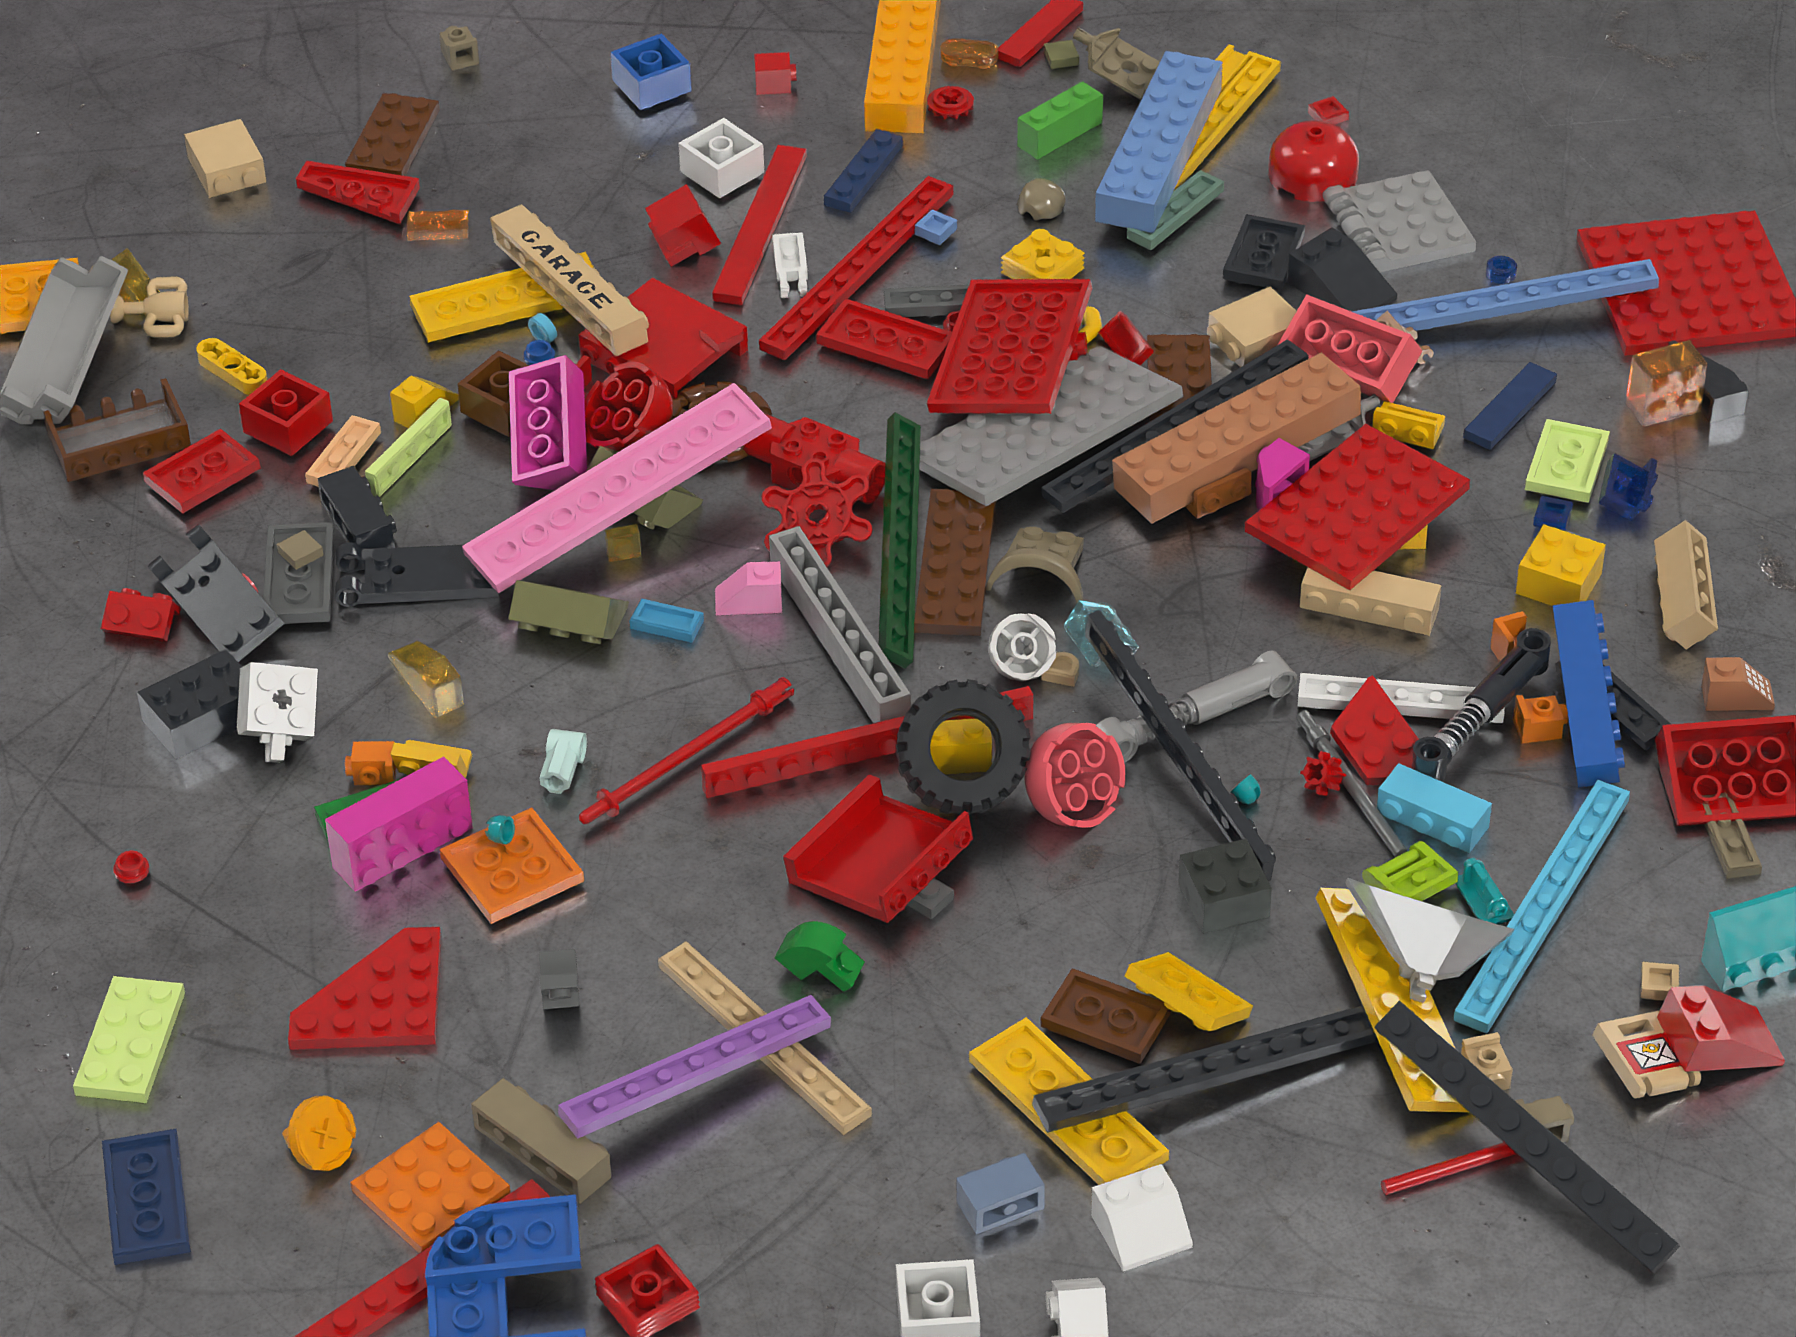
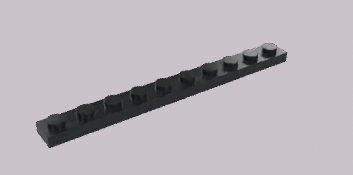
M1288 339L1044 485L1042 487V497L1064 513L1114 482L1113 459L1309 359V354Z
M1100 610L1088 614L1085 632L1088 641L1229 843L1247 839L1267 880H1271L1276 862L1271 846L1264 844L1257 833L1254 822L1250 818L1247 819L1235 795L1226 790L1218 771L1215 768H1211L1207 763L1201 747L1198 743H1193L1186 733L1183 721L1180 718H1176L1169 709L1166 697L1162 693L1157 692L1152 684L1149 673L1145 669H1141L1135 660L1130 646L1124 645L1119 638L1113 622L1108 621Z
M1400 1000L1375 1025L1374 1028L1380 1035L1650 1272L1655 1274L1680 1247L1677 1241Z
M1362 1005L1037 1094L1033 1097L1032 1106L1046 1132L1049 1133L1377 1042L1378 1039Z

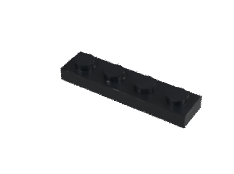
M1559 660L1557 663H1555L1556 672L1562 677L1561 663ZM1611 672L1613 686L1606 688L1607 693L1614 692L1617 713L1610 714L1611 720H1618L1619 728L1646 751L1656 744L1655 738L1662 725H1670L1671 723Z

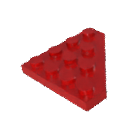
M440 927L403 928L290 1012L289 1049L436 1045L441 954Z

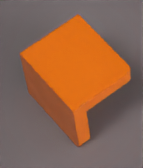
M1523 611L1493 620L1490 648L1499 662L1516 646L1518 634L1526 629L1527 616Z

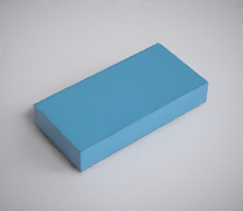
M641 599L629 620L630 629L693 643L704 622V613Z

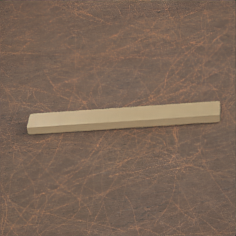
M687 941L658 959L659 968L728 1031L767 1014ZM799 1042L760 1058L763 1063L841 1134L845 1135L872 1117V1108Z

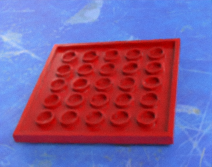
M1755 210L1668 220H1652L1630 224L1624 223L1612 226H1595L1577 230L1576 239L1589 270L1650 259L1659 277V288L1601 298L1625 356L1667 351L1668 342L1673 340L1688 348H1699L1796 337V298Z

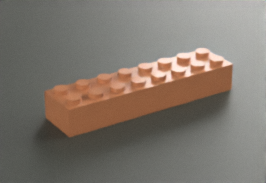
M1321 352L1113 459L1114 489L1152 524L1193 502L1195 490L1247 467L1251 472L1258 469L1257 457L1259 452L1264 447L1272 444L1276 439L1280 438L1298 448L1361 415V386Z

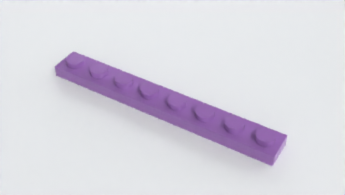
M809 995L558 1105V1115L578 1139L831 1027V1017L814 997Z

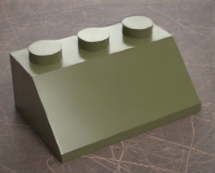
M599 446L587 471L615 455L618 451ZM677 485L637 509L634 513L638 515L637 521L648 528L654 529L657 525L669 529L701 506L703 499L684 487Z
M516 580L509 620L519 621L518 628L538 632V627L544 626L550 628L549 634L569 638L570 632L582 634L581 641L601 644L602 638L613 639L628 609L629 601Z

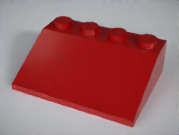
M1796 715L1662 725L1655 738L1660 773L1677 826L1707 824L1710 821L1717 823L1720 820H1731V822H1734L1736 819L1747 821L1796 817ZM1726 793L1734 801L1739 812L1732 813L1727 797L1718 798L1720 794ZM1716 794L1714 797L1711 798L1703 797L1704 795ZM1703 804L1709 805L1712 812L1711 815H1704L1706 811Z

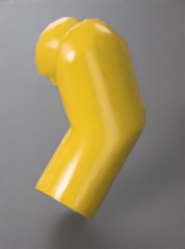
M1092 306L1086 307L1081 322L1084 327L1078 331L1086 332L1087 344L1099 335L1098 332L1103 328L1100 312Z

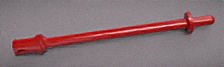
M781 677L764 690L758 689L750 695V703L610 793L604 788L598 790L597 802L579 814V821L582 824H589L604 813L609 817H616L619 815L618 804L756 714L767 716L772 713L773 707L794 695V688L788 691L785 690L792 686V684L785 677Z

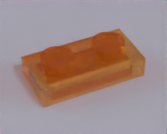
M468 210L408 212V241L467 239L469 236Z

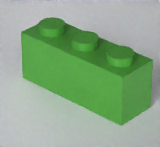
M1082 81L1018 117L1017 146L1038 160L1102 123L1103 94Z

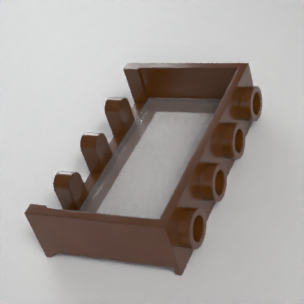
M166 378L160 379L163 399L146 403V397L142 389L137 388L131 392L133 407L116 412L112 398L104 397L100 401L102 416L85 420L82 408L79 405H74L69 412L71 424L55 428L50 410L43 411L48 437L53 444L68 482L182 451L191 445L188 424Z

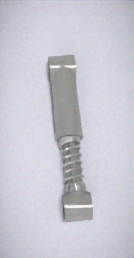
M1267 651L1261 654L1251 666L1184 693L1182 699L1177 700V703L1171 702L1169 704V709L1176 718H1180L1185 722V726L1187 723L1198 725L1267 695H1271L1274 698L1283 697L1294 688L1298 677L1276 651ZM1138 716L1137 720L1131 719L1129 721H1120L1116 717H1109L1096 725L1106 735L1114 737L1122 752L1124 763L1134 756L1138 745L1146 743L1148 737L1151 739L1155 738V735L1144 719L1139 720L1142 718L1141 716Z

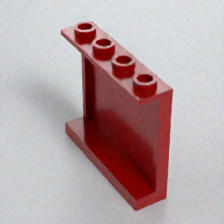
M651 278L627 297L631 304L638 311H642L648 319L647 343L615 356L587 329L579 334L581 358L584 355L590 357L592 365L610 375L616 372L614 367L622 363H642L665 381L673 399L678 397L677 391L728 350L738 356H742L748 351L746 325L654 278ZM725 316L744 332V340L718 353L700 338V328Z
M869 774L783 856L789 883L889 923L921 890L926 888L928 883L942 869H945L973 840L968 812L964 811L953 822L883 795L880 778Z

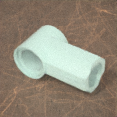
M558 729L550 730L546 744V759L540 774V785L548 789L550 793L561 794L565 789H569L577 763L582 764L585 758L587 748L586 733Z

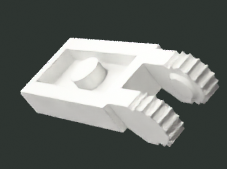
M803 232L772 235L777 282H780L781 298H788L789 284L787 281L799 280L798 292L800 297H804L807 294L806 280H808Z

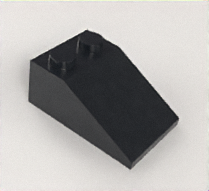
M1333 227L1289 253L1287 283L1304 294L1351 312L1386 306L1397 299L1396 291L1355 241Z

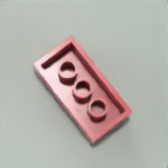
M1307 294L1278 343L1279 345L1288 339L1309 354V358L1322 352L1361 386V393L1368 396L1375 394L1379 400L1394 403L1422 353V349L1411 334Z

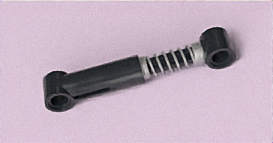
M1529 628L1520 632L1517 636L1516 646L1466 697L1465 705L1450 719L1449 723L1445 724L1444 728L1434 737H1423L1415 742L1413 746L1412 769L1442 782L1446 777L1447 765L1451 762L1452 757L1458 752L1459 747H1462L1464 742L1469 740V736H1473L1474 731L1479 730V725L1492 721L1533 676L1542 675L1547 671L1551 646L1550 636L1545 631L1537 628Z

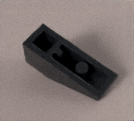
M1675 340L1668 342L1666 368L1710 423L1745 413L1746 401L1749 398L1748 387L1744 382H1741L1731 369Z

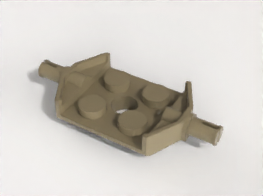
M1078 27L1073 35V39L1087 45L1088 69L1142 100L1160 61L1118 38L1121 31L1120 28L1099 33L1096 36ZM1123 69L1130 70L1132 73H1127Z

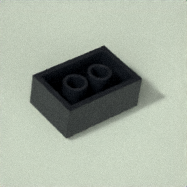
M227 649L137 692L142 721L175 759H179L237 730L240 668L242 666Z

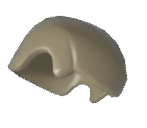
M1033 179L1024 185L1017 201L1019 213L1023 215L1025 212H1028L1035 221L1040 218L1052 219L1061 214L1066 202L1065 194L1062 188L1048 179Z

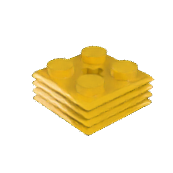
M1037 229L1001 257L1003 260L1001 261V264H1003L1001 266V269H1003L1001 273L1011 279H1071L1085 268L1082 266L1085 263L1082 261L1085 259L1083 256L1085 252L1074 247L1070 242L1062 241L1052 236L1045 229Z

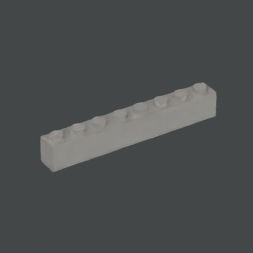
M800 526L769 535L770 562L780 561L781 582L872 722L877 723L905 716L911 707L910 692Z

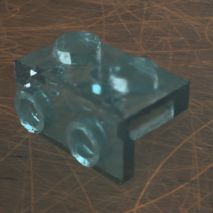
M1078 601L1066 620L1064 628L1091 667L1098 668L1102 662V659L1085 636L1088 614L1098 610L1103 613L1108 621L1113 622L1119 638L1124 645L1130 646L1135 655L1139 646L1132 638L1130 630L1123 625L1116 615V610L1111 605L1105 602Z

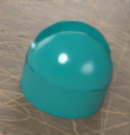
M1250 774L1230 793H1233L1239 802L1249 805L1259 798L1261 789L1257 780Z
M496 815L487 820L486 824H489V827L485 834L489 840L499 844L511 842L515 832L514 820L511 817Z

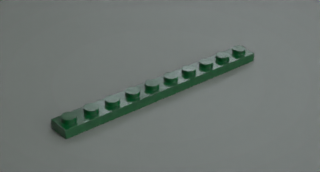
M894 412L887 419L878 645L890 662L906 669L913 662L921 426Z

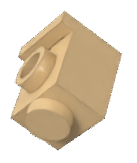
M1498 1032L1463 1039L1461 1054L1502 1090L1510 1089L1512 1068L1500 1044Z

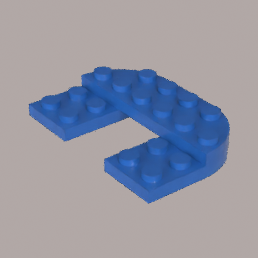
M576 1194L499 1202L475 1208L455 1219V1226L443 1238L438 1236L429 1252L425 1269L429 1337H586L585 1328L509 1336L507 1276L582 1269Z

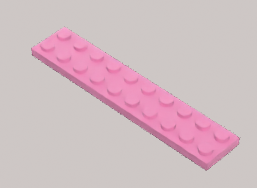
M733 383L462 546L464 555L499 594L515 584L516 580H522L772 428L770 419Z

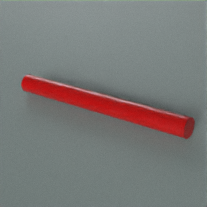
M1500 1143L1382 1180L1381 1188L1385 1195H1389L1503 1159L1516 1153L1505 1143Z

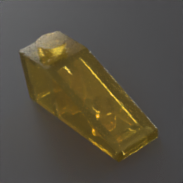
M419 641L388 653V658L433 718L464 706L461 676L444 655Z

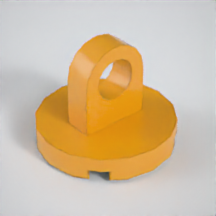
M314 1096L304 1100L294 1110L289 1127L282 1134L288 1148L291 1149L292 1154L301 1165L309 1170L330 1171L340 1167L350 1157L353 1149L350 1146L352 1138L356 1137V1126L353 1115L345 1103L329 1096Z

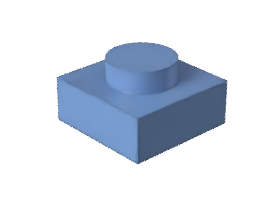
M933 209L915 224V235L938 245H941L957 230L956 219Z

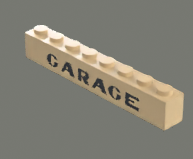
M521 204L490 218L494 243L615 356L648 342L647 328H649V323L646 315L642 311H638L626 296L623 297L619 294L612 283H607L595 268H591L584 261L580 254L572 251L565 240H560L549 226L546 227L539 220L535 213H531Z

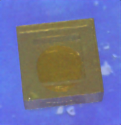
M637 524L605 530L606 552L609 562L641 557L640 532Z

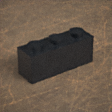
M354 466L317 478L321 503L347 543H355L362 549L395 547L393 534L397 532L393 517L390 514H385L381 499L378 495L373 496L367 478L365 476L361 477Z

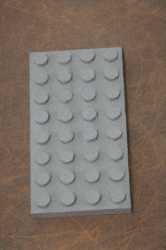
M1099 346L1091 349L1087 355L1079 357L1078 360L1068 362L1051 414H971L967 419L954 426L945 428L941 433L928 440L920 442L919 470L987 506L1183 397L1182 386Z

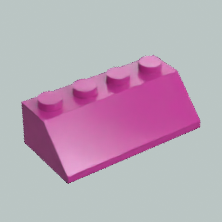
M566 355L509 371L512 482L520 486L556 490L587 471L583 372Z

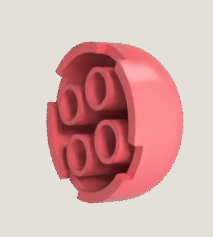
M1064 723L1050 728L1035 741L1031 747L1030 760L1026 761L1025 765L1027 769L1024 775L1025 788L1032 805L1045 819L1061 826L1088 828L1100 824L1115 811V808L1110 805L1116 800L1119 788H1124L1125 764L1118 743L1113 736L1106 735L1105 732L1096 727V724ZM1087 800H1105L1103 809L1097 815L1088 819L1073 820L1061 813V811H1081L1086 806Z

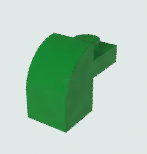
M818 921L802 923L789 931L774 957L800 980L818 970L843 992L853 986L865 963L863 959L842 943L846 936L845 932L835 926Z

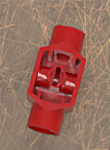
M764 413L770 419L772 428L744 445L746 454L771 464V482L789 490H794L801 485L803 481L802 466L807 460L812 458H818L824 462L826 478L831 483H843L850 476L857 474L865 476L869 482V490L864 497L858 500L865 504L873 503L885 485L886 463L861 453L860 439L807 417L788 423Z

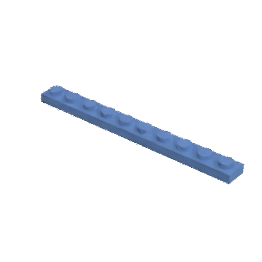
M1647 259L1352 312L1375 321L1388 311L1405 328L1412 327L1417 331L1659 288V277L1651 260Z

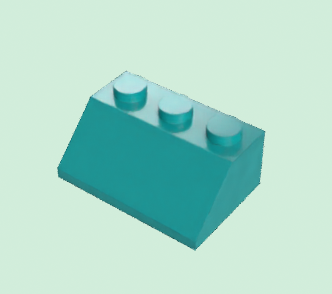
M1796 886L1709 912L1701 962L1721 991L1734 987H1743L1750 982L1766 977H1775L1782 972L1796 968Z

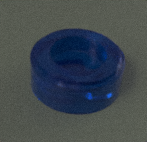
M1495 256L1487 261L1486 276L1492 282L1505 284L1512 282L1516 278L1517 263L1512 258Z

